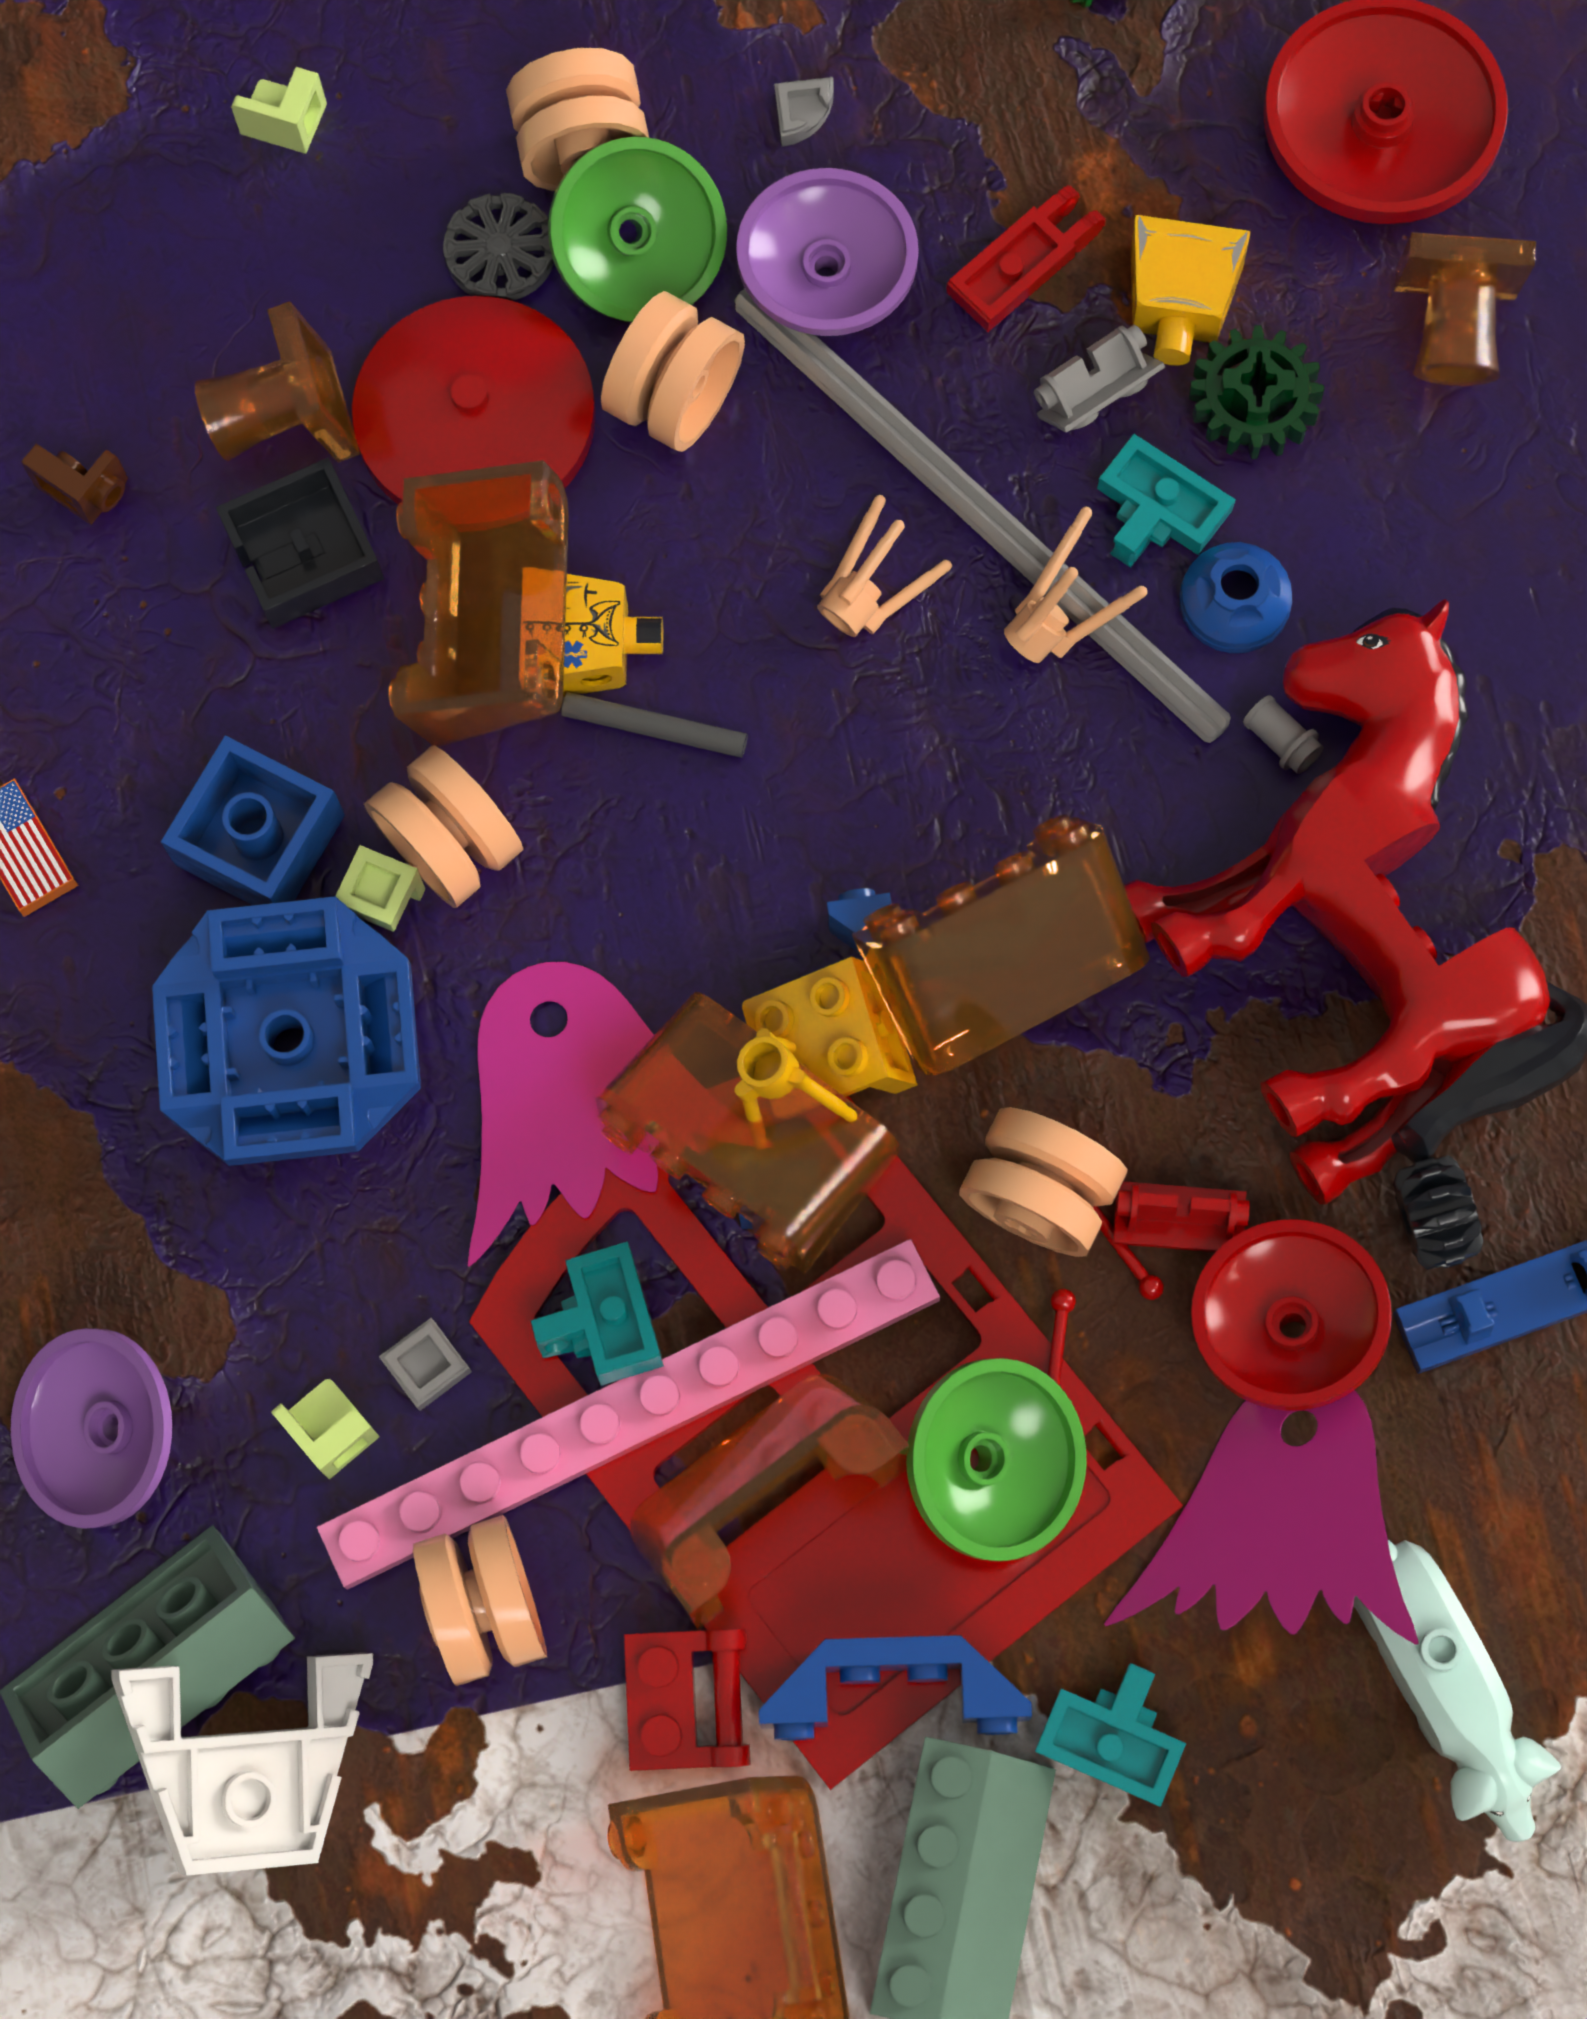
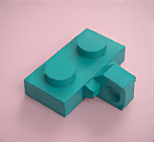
M1133 434L1100 476L1097 490L1122 505L1116 518L1125 524L1113 539L1115 546L1110 555L1130 568L1145 551L1150 541L1163 547L1170 537L1199 555L1233 511L1236 500L1135 434Z
M628 1241L565 1260L575 1295L561 1301L563 1311L531 1320L536 1344L542 1357L548 1358L573 1351L576 1358L591 1355L601 1386L664 1367Z
M1130 1663L1117 1694L1101 1688L1095 1703L1060 1689L1035 1752L1161 1807L1186 1743L1152 1728L1157 1712L1143 1707V1703L1155 1673Z

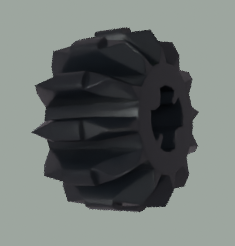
M1449 1155L1435 1159L1428 1157L1398 1170L1393 1182L1396 1193L1395 1200L1399 1208V1217L1403 1223L1406 1238L1410 1242L1412 1253L1416 1256L1418 1263L1427 1270L1438 1267L1445 1269L1462 1264L1466 1259L1477 1256L1481 1252L1484 1242L1481 1234L1482 1226L1477 1214L1478 1208L1472 1197L1471 1187L1468 1186L1464 1171L1459 1167L1458 1162Z

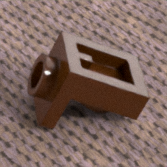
M37 443L21 461L36 488L90 525L94 523L102 512H108L117 505L124 493L125 484L128 480L118 457L108 450L102 453L88 471L66 452L59 451L54 456Z

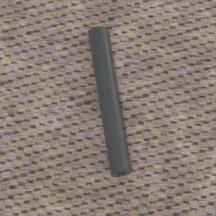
M570 692L566 693L562 705V716L735 757L743 758L747 745L748 734Z

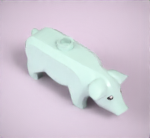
M1388 1540L1395 1574L1404 1602L1414 1624L1419 1644L1416 1645L1392 1631L1368 1610L1357 1596L1354 1597L1353 1606L1359 1613L1368 1632L1377 1643L1378 1649L1393 1679L1416 1715L1419 1728L1427 1741L1441 1756L1457 1764L1458 1771L1455 1772L1451 1780V1800L1457 1819L1461 1821L1468 1820L1485 1813L1499 1827L1507 1840L1515 1842L1526 1841L1531 1838L1536 1829L1530 1807L1532 1789L1540 1782L1557 1773L1561 1769V1765L1552 1754L1534 1740L1526 1737L1513 1738L1510 1731L1513 1711L1504 1685L1468 1616L1430 1554L1421 1546L1406 1540L1396 1545Z

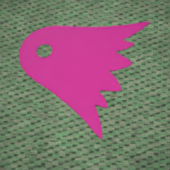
M544 962L529 966L513 974L500 985L483 1012L478 1033L477 1057L482 1111L481 1174L476 1219L469 1249L468 1267L472 1266L492 1245L511 1218L519 1202H522L530 1225H535L546 1208L551 1185L553 1184L559 1189L578 1215L582 1218H588L598 1202L604 1183L605 1168H608L621 1180L640 1190L655 1192L657 1190L656 1144H659L662 1148L678 1157L695 1162L699 1161L700 1157L691 1137L692 1134L724 1144L754 1148L748 1125L736 1118L695 1081L665 1049L628 1000L613 984L599 973L584 966L569 962ZM544 1002H556L563 1006L567 1012L568 1020L566 1027L560 1034L553 1037L538 1035L530 1024L532 1011ZM766 1141V1149H772L773 1146Z
M1354 1390L1345 1397L1328 1405L1303 1410L1311 1412L1316 1417L1318 1427L1314 1437L1308 1443L1301 1446L1288 1445L1281 1436V1427L1284 1420L1296 1411L1275 1410L1245 1401L1231 1418L1221 1435L1199 1483L1168 1537L1104 1625L1108 1626L1135 1615L1164 1598L1177 1587H1180L1174 1612L1181 1614L1196 1604L1209 1591L1212 1585H1215L1217 1619L1220 1629L1227 1630L1237 1624L1267 1591L1271 1607L1281 1625L1290 1634L1294 1635L1302 1627L1319 1590H1322L1328 1606L1344 1624L1350 1623L1354 1597L1357 1596L1366 1608L1392 1631L1407 1641L1418 1645L1419 1641L1414 1624L1404 1602L1390 1555L1380 1501L1372 1422L1366 1405L1358 1393Z

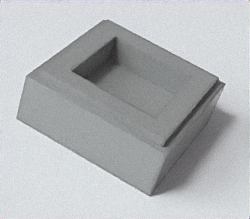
M432 1317L379 1356L419 1411L472 1372Z

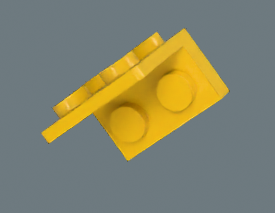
M851 956L749 998L742 1003V1010L751 1040L756 1038V1033L759 1029L766 1028L774 1036L794 1042L796 1050L792 1054L799 1064V1069L803 1070L811 1079L839 1099L869 1087L897 1094L918 1085L886 978L880 966ZM793 1088L790 1093L781 1098L769 1099L774 1118L782 1121L823 1106L804 1091Z

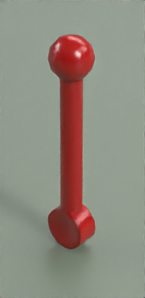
M1092 1206L1102 1220L1100 1231L1139 1281L1138 1290L1140 1295L1148 1300L1159 1298L1164 1291L1162 1280L1158 1276L1150 1275L1128 1245L1113 1244V1225L1098 1206Z
M1065 1288L1056 1290L1050 1299L1051 1306L1055 1310L1048 1376L1059 1386L1068 1313L1076 1305L1074 1293Z

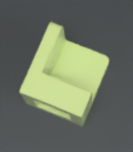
M296 67L288 86L262 79L258 81L251 99L237 95L231 108L241 135L306 154L327 102L319 74Z
M359 845L337 891L336 897L356 913L357 917L394 932L409 899L413 898L420 901L425 892V886L417 868Z
M325 1379L290 1410L280 1403L271 1411L316 1467L329 1480L380 1437L331 1379Z

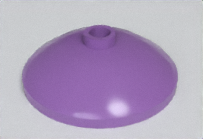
M817 168L796 172L767 187L757 196L746 211L740 224L736 246L739 275L754 303L776 322L802 333L820 336H837L858 332L873 326L890 315L904 300L912 286L917 270L919 253L917 233L913 221L900 200L886 187L865 175L835 168ZM822 268H830L836 274L824 277L820 276L817 271Z
M78 1329L56 1337L37 1353L26 1368L13 1402L11 1445L15 1465L25 1489L33 1501L47 1515L58 1522L76 1528H99L115 1525L132 1516L149 1500L165 1471L172 1441L170 1400L159 1370L150 1356L137 1343L115 1331L107 1329Z

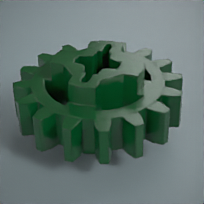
M1255 325L1251 339L1244 340L1236 328L1232 329L1229 333L1228 347H1224L1221 343L1213 340L1208 346V360L1197 359L1195 363L1193 377L1197 380L1191 381L1189 400L1198 403L1194 406L1192 418L1195 423L1210 421L1205 438L1211 442L1222 435L1228 439L1226 453L1230 455L1238 449L1240 444L1248 446L1251 459H1258L1261 446L1269 445L1271 451L1276 456L1282 455L1286 437L1299 445L1305 437L1307 429L1305 425L1315 426L1320 408L1316 404L1321 403L1324 393V385L1315 382L1318 378L1320 365L1318 362L1303 364L1307 346L1304 343H1300L1292 349L1284 346L1286 332L1280 330L1273 340L1264 339L1262 326ZM1238 363H1241V364H1240L1238 367H1236L1235 369H1234V368H1230V367H1232V366H1234V365H1236V364H1238ZM1253 378H1256V389L1259 390L1261 398L1260 407L1256 406V395H1253L1251 386ZM1276 416H1284L1275 422L1269 423Z

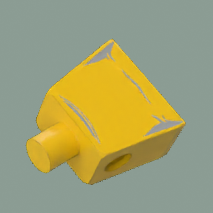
M1136 215L1131 244L1133 325L1138 326L1143 333L1157 335L1154 349L1155 359L1167 365H1184L1190 361L1193 340L1208 343L1218 340L1244 267L1250 231Z

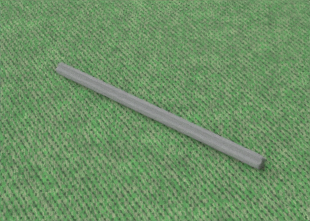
M745 288L737 295L734 300L736 311L1031 583H1036L1053 555V552L816 335L802 333L776 322L754 303ZM1063 563L1045 595L1069 568L1065 563ZM1077 576L1057 605L1078 625L1109 605V603L1083 579ZM1121 614L1089 634L1092 639L1203 741L1211 743L1227 729L1231 720L1230 714Z

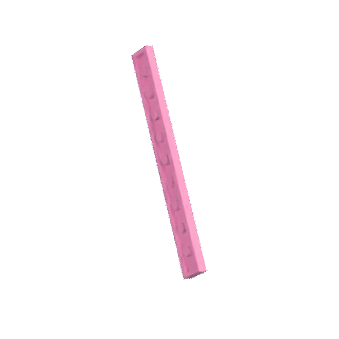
M909 1239L662 1359L664 1367L616 1381L318 1526L317 1529L343 1587L348 1590L414 1558L413 1543L445 1533L453 1539L469 1531L473 1524L498 1517L939 1302L940 1296L912 1240Z

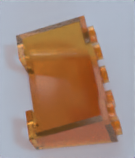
M544 460L404 478L403 502L399 503L397 507L396 519L401 536L406 540L409 539L414 549L427 559V579L420 590V604L425 616L424 641H421L418 646V663L402 665L396 674V678H393L389 684V701L394 716L431 745L441 747L556 714L562 705L564 688L569 522L568 501L561 479Z
M1067 814L1053 817L1034 828L1033 833L1036 838L1028 844V851L1013 854L998 862L993 867L994 876L975 886L972 885L971 881H966L944 890L935 898L938 905L923 913L911 908L901 910L898 903L886 905L866 916L863 920L866 927L851 934L918 1070L925 1075L932 1076L955 1069L1123 980L1149 962V953L1101 826L1078 817L1070 819Z
M695 991L595 1098L599 1113L597 1118L605 1125L601 1133L612 1144L628 1155H632L637 1148L646 1153H650L654 1149L649 1157L661 1169L678 1180H681L685 1173L706 1188L701 1194L702 1197L721 1214L733 1219L737 1213H740L752 1222L753 1231L755 1232L754 1236L759 1240L755 1248L763 1257L783 1271H787L792 1264L805 1274L897 1156L899 1143L882 1124L800 1063H798L799 1069L803 1070L811 1079L856 1111L858 1115L856 1121H846L797 1088H793L790 1093L781 1098L768 1099L759 1096L757 1101L761 1118L756 1122L749 1121L745 1115L743 1102L735 1094L734 1089L742 1080L737 1071L739 1053L747 1042L756 1038L757 1032L708 996Z

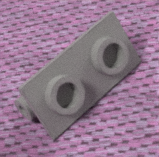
M1132 325L1128 329L1124 326H1119L1113 332L1087 348V352L1095 367L1088 372L1083 359L1076 355L1040 378L1041 386L1034 389L1035 398L1043 408L1037 412L1038 418L1066 433L1070 430L1085 427L1097 418L1100 410L1118 398L1127 397L1142 390L1150 377L1165 368L1164 363L1141 352L1140 349L1147 345V340L1138 326Z

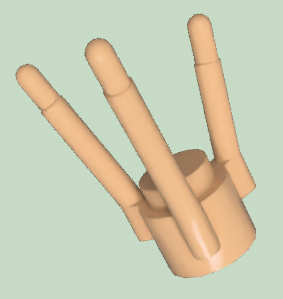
M877 495L874 498L832 580L820 593L823 599L817 605L820 613L832 625L851 637H856L862 628L874 634L886 618L934 584L936 580L952 568V563L949 560H943L881 606H878L876 601L881 596V592L869 579L903 531L904 522L902 520H895L857 572L853 571L851 573L885 505L886 499L882 495Z
M1085 506L1080 510L1030 593L1015 609L1017 615L1004 629V635L1009 643L1021 655L1032 662H1042L1050 652L1062 658L1076 642L1129 609L1130 606L1147 595V588L1138 586L1068 632L1064 630V627L1069 623V619L1057 603L1077 578L1078 570L1075 567H1069L1046 596H1043L1092 516L1090 507Z

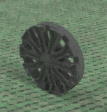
M489 193L472 199L462 210L459 209L454 213L447 226L443 244L447 269L454 282L471 296H491L511 301L523 298L540 287L553 268L554 260L548 237V217L534 202L530 203L516 194L501 193V195L491 196ZM502 209L498 224L491 210ZM516 212L526 215L513 225ZM479 215L485 229L470 220ZM536 227L541 228L543 231L539 235H527ZM458 234H464L473 240L456 241ZM542 250L545 252V256L536 258L527 253V251ZM472 256L463 264H457L455 261L458 257ZM521 266L532 272V275L525 279L518 275L517 269ZM481 269H484L483 279L477 283L472 282L471 277ZM505 275L508 281L506 288H497V277Z

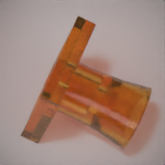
M1411 233L1396 267L1394 292L1428 294L1422 341L1413 372L1415 377L1430 383L1452 386L1482 385L1494 382L1500 378L1496 345V299H1516L1535 266L1537 241Z
M290 301L267 309L281 359L237 373L196 380L195 382L196 400L204 425L217 451L226 461L234 459L258 443L301 424L310 431L338 463L360 455L331 350Z

